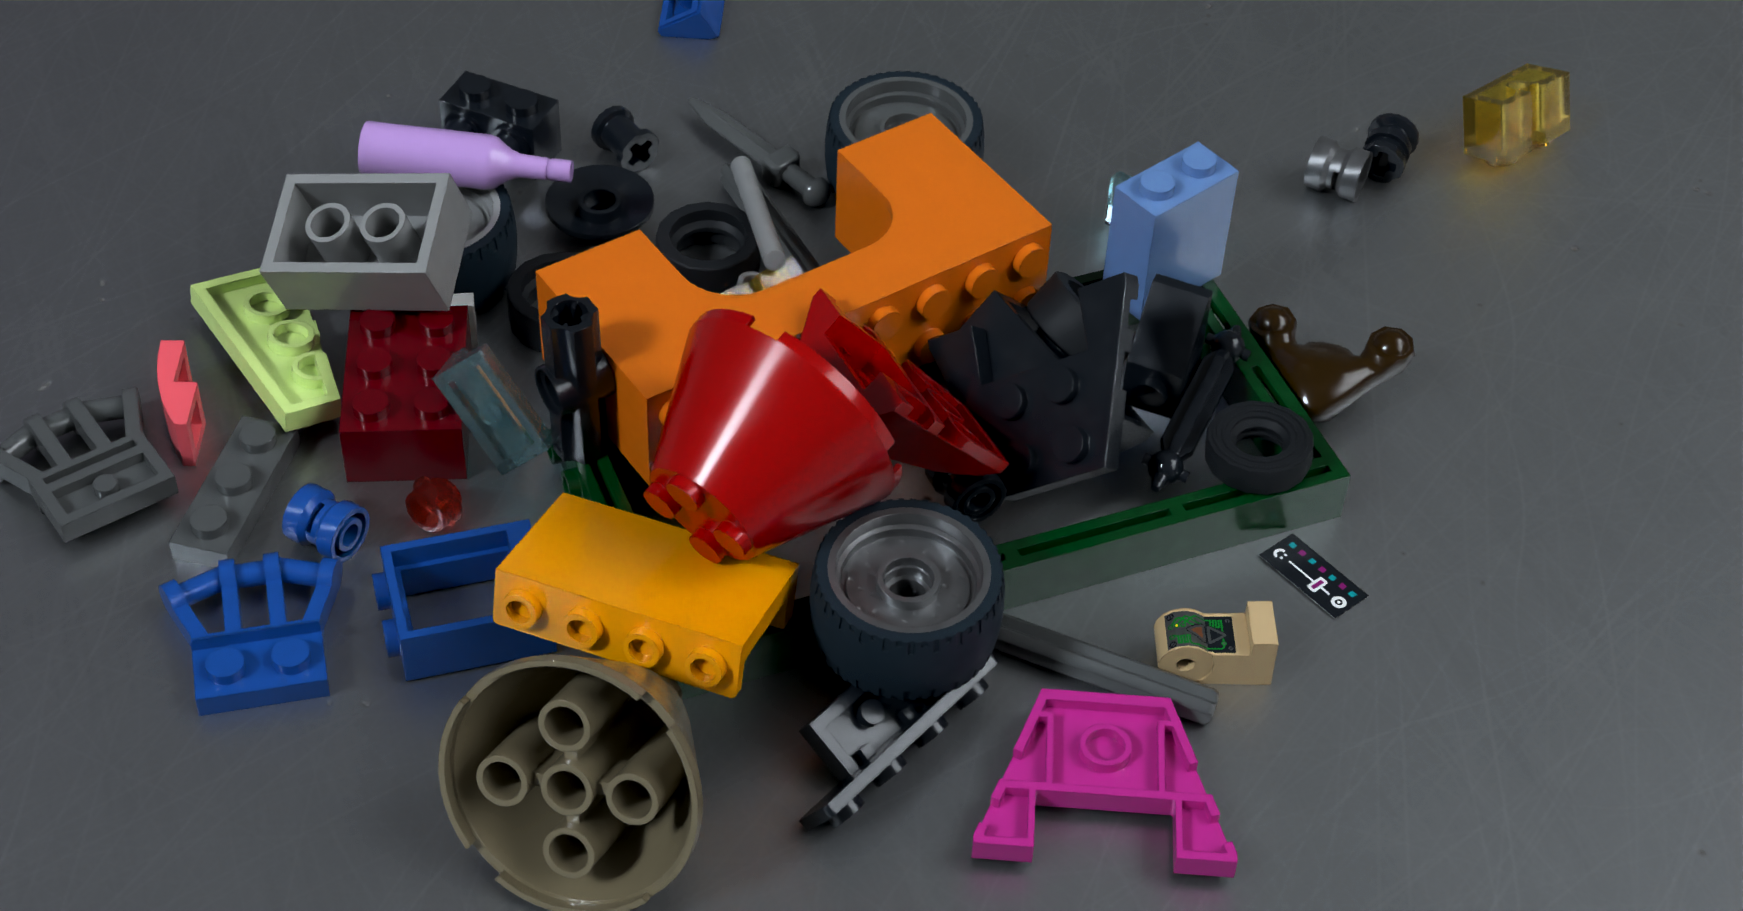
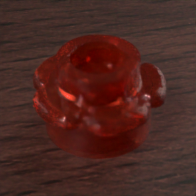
M427 476L417 478L413 483V491L407 495L405 500L406 509L411 519L420 528L431 533H438L447 525L453 527L456 521H459L463 515L461 494L457 487L445 478L433 477L430 479Z

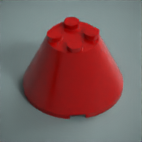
M731 309L706 311L689 329L650 472L651 485L643 493L647 503L656 512L669 519L675 518L692 534L689 541L700 555L718 564L725 556L738 560L752 559L881 501L892 493L902 477V465L896 463L892 466L887 452L895 443L891 433L870 403L846 377L817 352L786 331L778 340H775L750 327L755 321L753 315Z

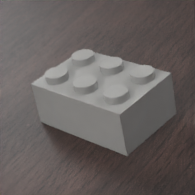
M450 173L287 174L259 272L286 309L449 311L473 212Z

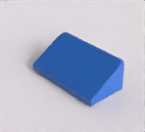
M663 0L658 32L662 37L716 39L720 36L725 0Z

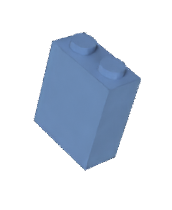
M1199 141L1115 186L1103 279L1123 272L1138 277L1137 300L1131 299L1129 313L1139 321L1156 274L1199 287L1221 275L1239 170Z

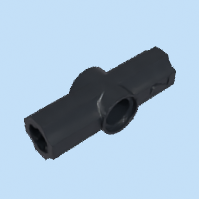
M565 293L548 300L546 312L540 316L545 364L536 367L534 377L539 394L550 412L554 451L563 462L576 461L586 465L603 457L602 449L608 442L605 398L616 392V382L612 368L601 350L598 308L588 297H572Z

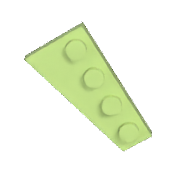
M260 268L190 285L191 304L285 432L307 428L341 416L340 394L327 354L322 351L320 332L316 320L312 319L310 310L286 309L259 272Z

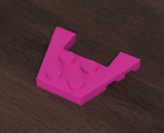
M1045 688L1041 689L1013 748V756L1002 779L998 780L991 795L990 806L982 823L979 822L975 829L971 858L1032 863L1035 806H1050L1172 816L1173 873L1234 878L1238 864L1237 851L1233 842H1227L1219 824V809L1213 795L1207 794L1197 772L1198 760L1171 698Z

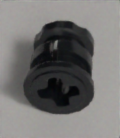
M1386 113L1372 120L1368 128L1365 146L1362 148L1373 153L1368 173L1369 179L1375 182L1389 183L1401 177L1410 154L1415 151L1419 143V132L1408 118L1399 114Z

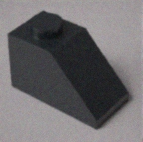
M1156 274L1132 343L1131 353L1128 355L1122 390L1127 391L1126 401L1130 406L1171 419L1201 361L1213 294L1212 290Z

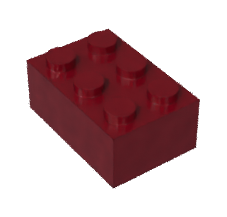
M468 305L450 306L449 311L350 310L339 427L347 482L467 479L473 360Z

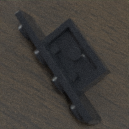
M991 653L984 668L979 670L978 674L972 677L968 683L962 684L960 688L953 689L949 693H942L937 697L931 696L928 699L885 698V696L873 695L871 692H864L861 688H856L851 684L800 729V734L840 781L799 820L806 831L827 820L833 828H836L856 813L865 803L858 794L871 781L878 788L890 780L907 764V761L901 754L913 742L918 748H921L948 726L949 723L942 716L954 704L959 710H962L987 690L989 685L983 677L999 663L995 656Z

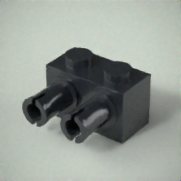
M465 71L439 99L442 129L491 134L499 137L511 149L521 154L551 159L555 158L562 150L559 100L468 71Z

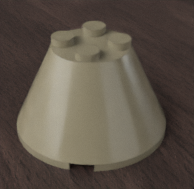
M551 654L530 656L503 664L482 677L458 701L447 720L440 742L438 775L441 795L449 820L464 847L467 849L473 844L484 859L500 873L494 880L518 897L550 911H629L647 903L652 896L671 883L687 864L700 834L703 816V794L690 720L682 701V690L677 681L660 676L648 668L628 662Z

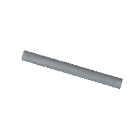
M738 156L732 160L730 168L763 263L769 270H779L786 263L785 253L749 158Z

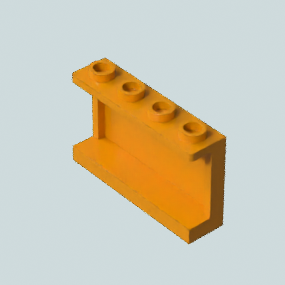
M563 492L495 569L493 621L504 627L612 661L636 664L648 668L660 676L725 697L735 698L742 687L746 658L767 627L771 625L784 629L793 616L799 563L766 553L749 560H738L725 556L719 564L713 563L693 548L689 541L692 534L687 529Z

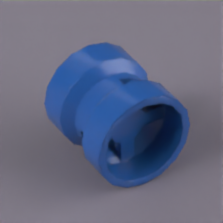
M309 483L301 487L288 503L283 515L282 530L288 539L302 546L313 544L317 547V551L321 556L340 559L344 563L350 560L362 546L369 530L370 517L369 512L364 507L349 500L338 502L330 490L318 484Z

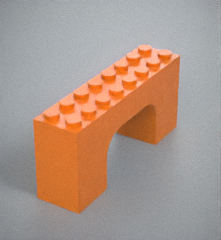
M929 113L837 150L835 238L850 254L767 289L750 294L726 295L699 288L689 282L640 229L536 270L542 359L544 360L540 316L546 312L547 301L565 293L572 297H588L599 311L601 350L612 368L616 382V392L605 398L608 438L650 486V472L689 329L706 311L731 309L744 312L755 317V321L750 326L751 328L775 340H778L785 331L800 340L812 297L822 288L836 300L837 306L845 317L859 327H862L865 323L876 332L900 365L908 359L917 367L935 361L929 350L928 340L959 330L994 290L1027 306L1030 299L1046 283L1052 224L932 113Z

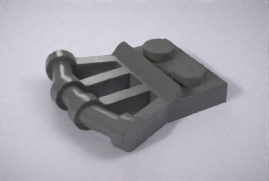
M137 387L122 389V395L87 401H81L78 397L72 398L62 403V410L43 418L37 413L23 419L24 426L0 444V482L6 480L31 494L41 513L47 516L65 543L179 493L175 475L143 434V413ZM124 419L126 436L113 442L109 440L98 425L99 422ZM74 431L76 435L80 434L91 451L71 459L57 437ZM35 448L43 454L52 468L42 472L21 459Z

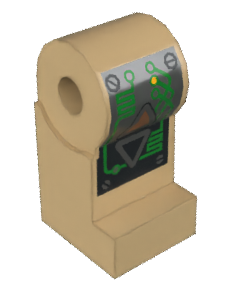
M1247 601L1245 613H1202L1195 609L1179 608L1163 613L1156 620L1154 636L1159 669L1201 684L1271 685L1279 646L1272 601Z

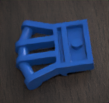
M279 552L262 554L263 560L240 564H236L234 558L218 560V567L178 584L173 579L158 586L166 610L192 650L195 701L199 716L330 696L323 631L341 586L343 564L340 559L324 557L319 563L282 558L279 556ZM283 583L315 587L302 620L287 622ZM266 585L270 624L243 628L239 589ZM218 593H222L225 631L208 634L190 606Z

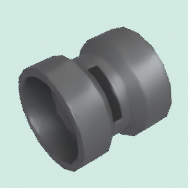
M1321 136L1316 142L1309 158L1304 176V185L1319 191L1329 188L1335 190L1340 198L1356 202L1368 177L1373 153L1358 147L1346 150L1340 148L1336 140Z

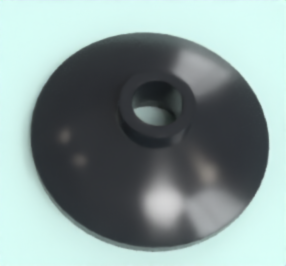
M590 165L574 169L571 183L554 181L546 193L545 207L550 221L564 233L586 240H611L638 230L650 219L654 210V194L648 182L631 170L613 165Z

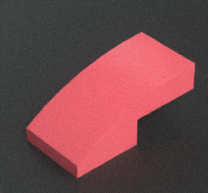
M161 340L157 357V380L170 440L183 466H196L206 426L198 383L193 382L185 341Z

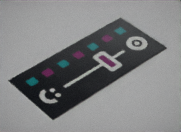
M1293 533L1259 554L1261 558L1335 619L1369 597L1368 594Z

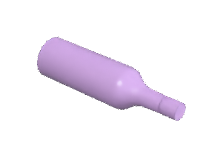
M366 121L362 127L358 144V168L360 173H450L457 187L492 190L509 180L517 178L549 179L550 181L571 183L574 173L573 160L550 159L521 154L511 149L499 137L491 134Z

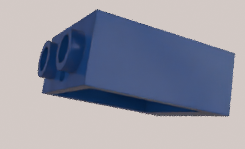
M529 519L380 546L383 572L372 574L378 611L391 610L392 619L382 620L388 658L401 656L406 681L557 652V643L498 625L493 621V615L413 630L406 596L495 579V569L531 529Z

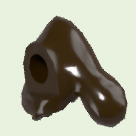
M1276 304L1259 307L1248 321L1250 333L1313 422L1331 421L1365 393L1384 381L1402 373L1415 356L1413 338L1400 328L1384 326L1371 333L1360 356H1357L1349 349L1326 342H1308L1305 345L1297 344L1295 339L1297 321L1288 307Z

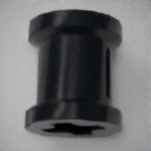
M621 105L607 108L598 115L591 129L592 140L598 147L604 150H611L617 156L616 161L620 167L633 172L642 171L652 164L656 158L659 139L652 131L640 129L634 123V117L627 108Z

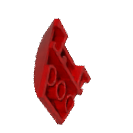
M822 288L812 297L800 341L834 366L874 408L895 441L887 451L891 460L936 472L960 475H988L1003 472L1009 465L1008 461L963 403L910 360L906 359L900 365L876 332L865 323L862 327H859L845 317L837 306L836 300Z

